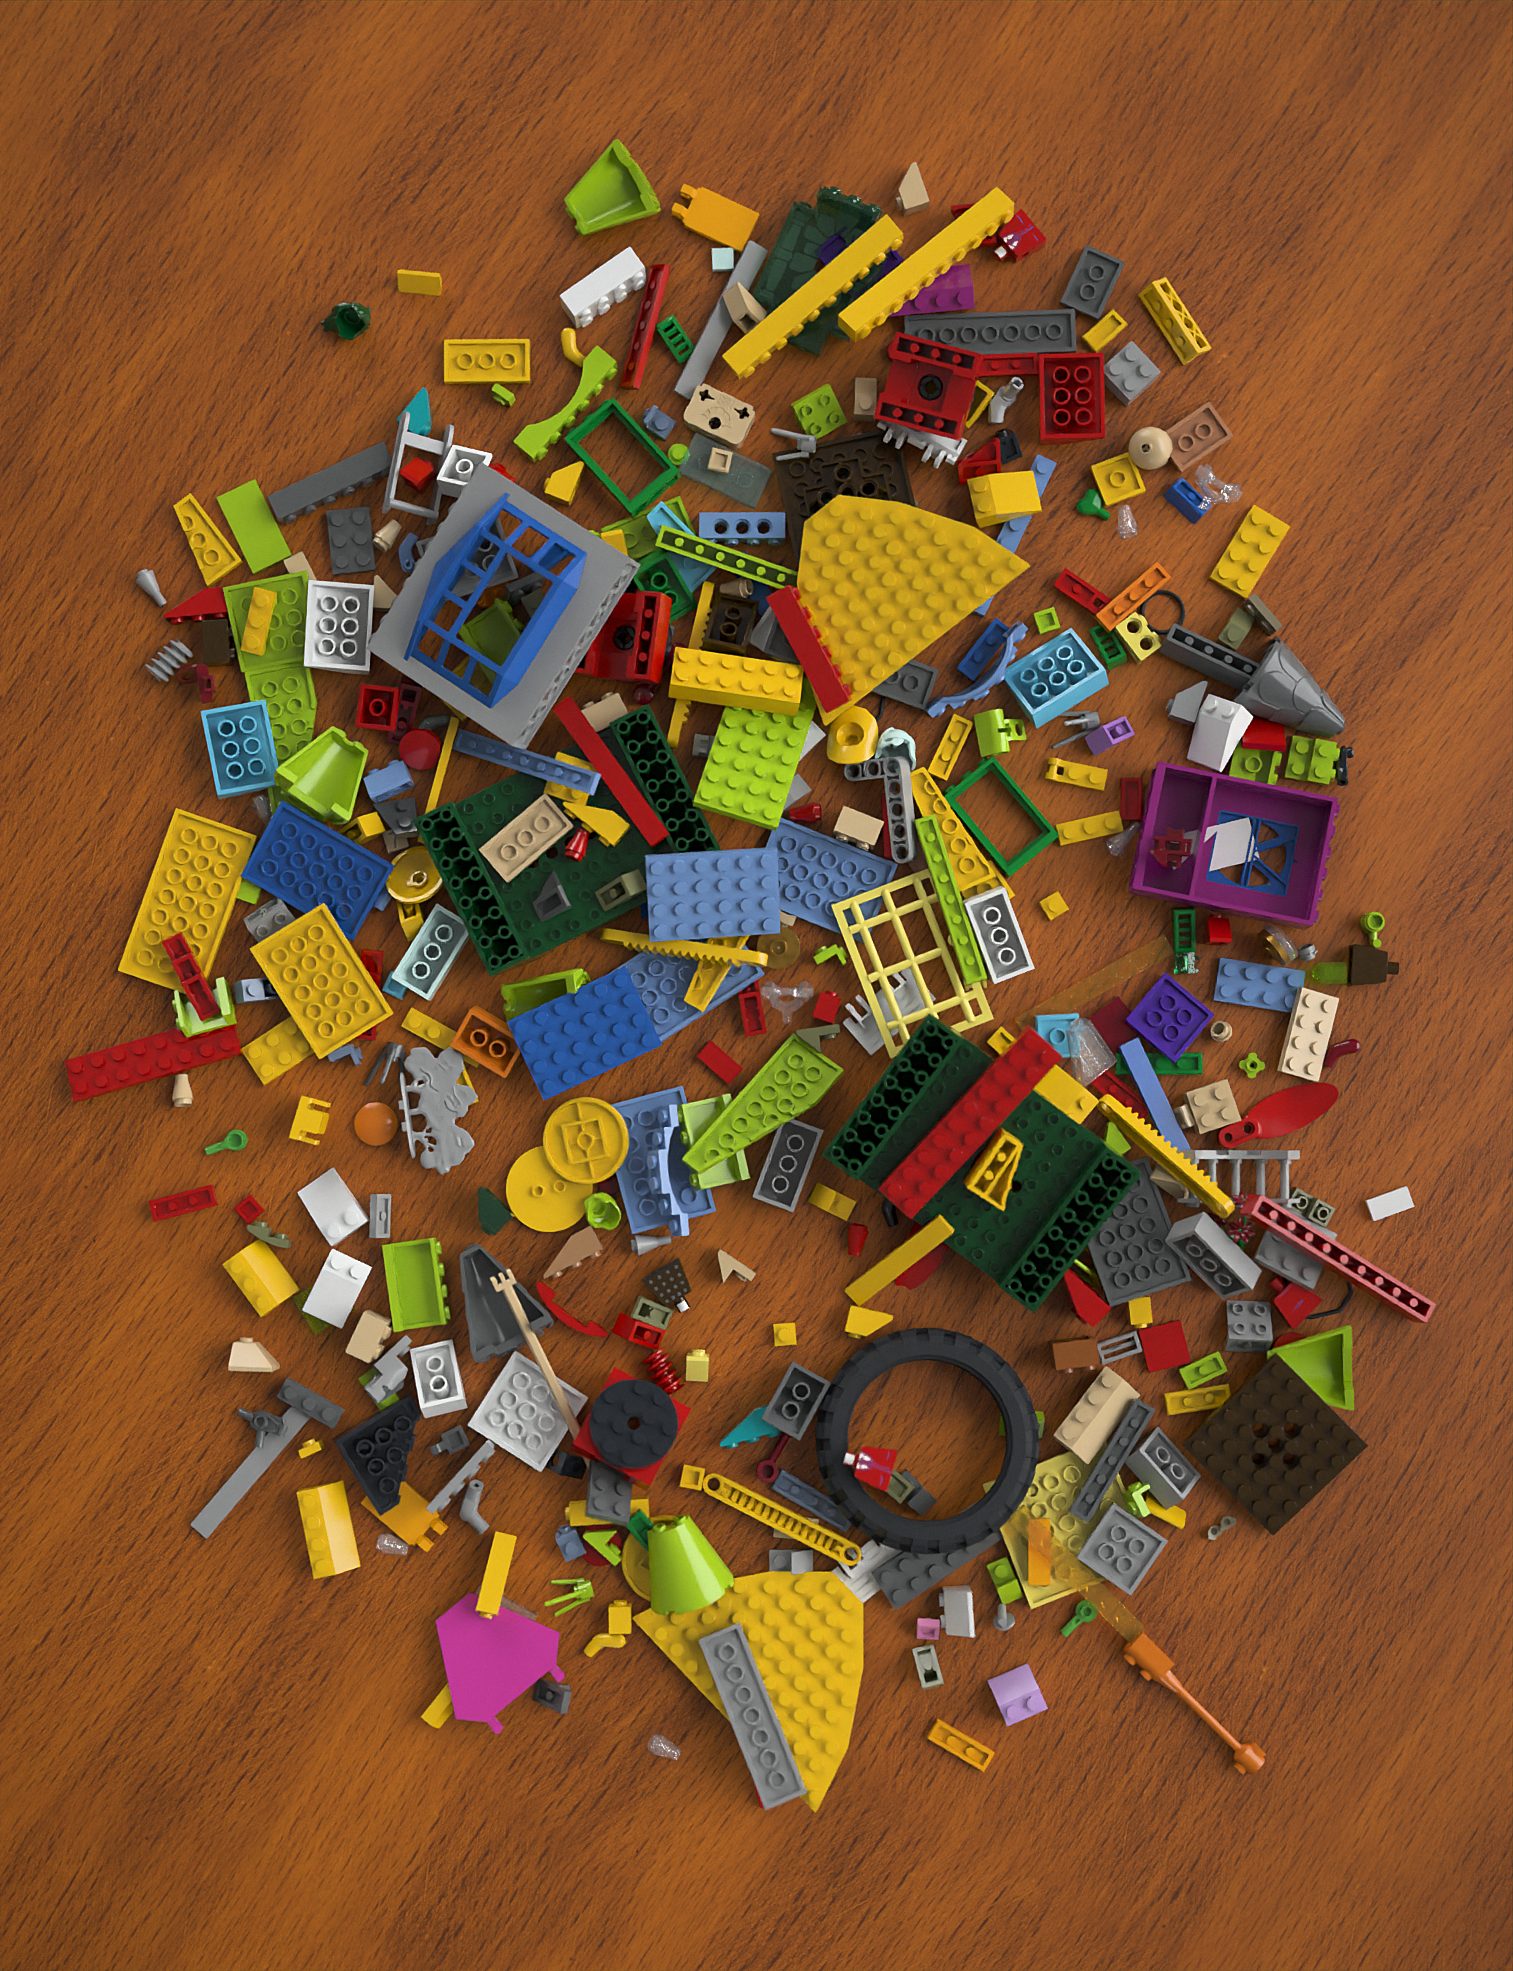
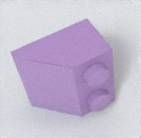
M1028 1663L988 1680L1007 1726L1048 1709Z

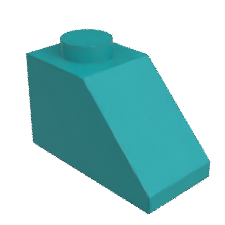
M423 387L404 411L410 413L407 432L426 437L431 431L432 420L429 394ZM402 412V413L400 414V416L396 419L398 425H399V422H400V419H401V416H402L403 412Z

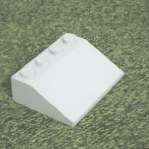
M309 580L304 667L351 674H369L370 651L366 648L369 645L368 641L372 632L374 585Z

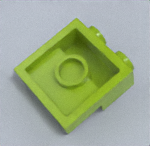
M1293 735L1291 737L1284 778L1324 787L1328 786L1329 782L1334 781L1336 770L1332 769L1333 762L1338 760L1340 749L1336 748L1337 743Z
M1240 740L1233 752L1229 776L1276 785L1278 775L1274 774L1275 766H1280L1282 754L1278 753V751L1243 749Z

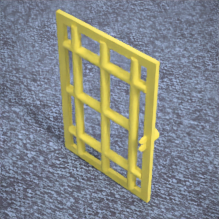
M929 868L831 905L890 1059H894L910 1038L906 1025L925 1018L928 1013L939 1019L938 1012L960 1004L966 1020L951 1026L958 1032L994 1019L980 982L971 984L973 990L964 992L930 905L939 902ZM927 878L930 879L935 894L930 896L926 895L921 882ZM913 884L919 900L896 908L890 892ZM882 896L888 912L864 920L859 904ZM851 908L857 923L848 926L843 910ZM923 908L938 948L914 956L899 916ZM891 920L907 960L883 969L868 928ZM860 932L875 970V972L868 975L852 937V934ZM949 935V936H948V943H949L951 946H953L952 941H951V938H950V935ZM941 956L957 996L933 1005L918 964ZM910 968L925 1008L902 1017L887 976ZM879 980L894 1018L893 1021L885 1022L871 982ZM975 998L982 1012L981 1015L974 1017L968 1002ZM896 1028L903 1042V1045L895 1047L889 1032Z

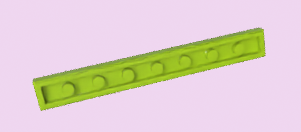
M935 814L914 820L965 985L987 980Z

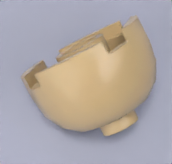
M1152 426L1142 428L1130 439L1128 446L1129 456L1133 463L1142 469H1158L1167 463L1172 453V441L1168 434L1160 428Z

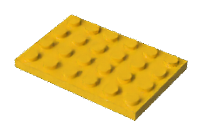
M322 903L250 948L319 1060L394 1014L325 903Z

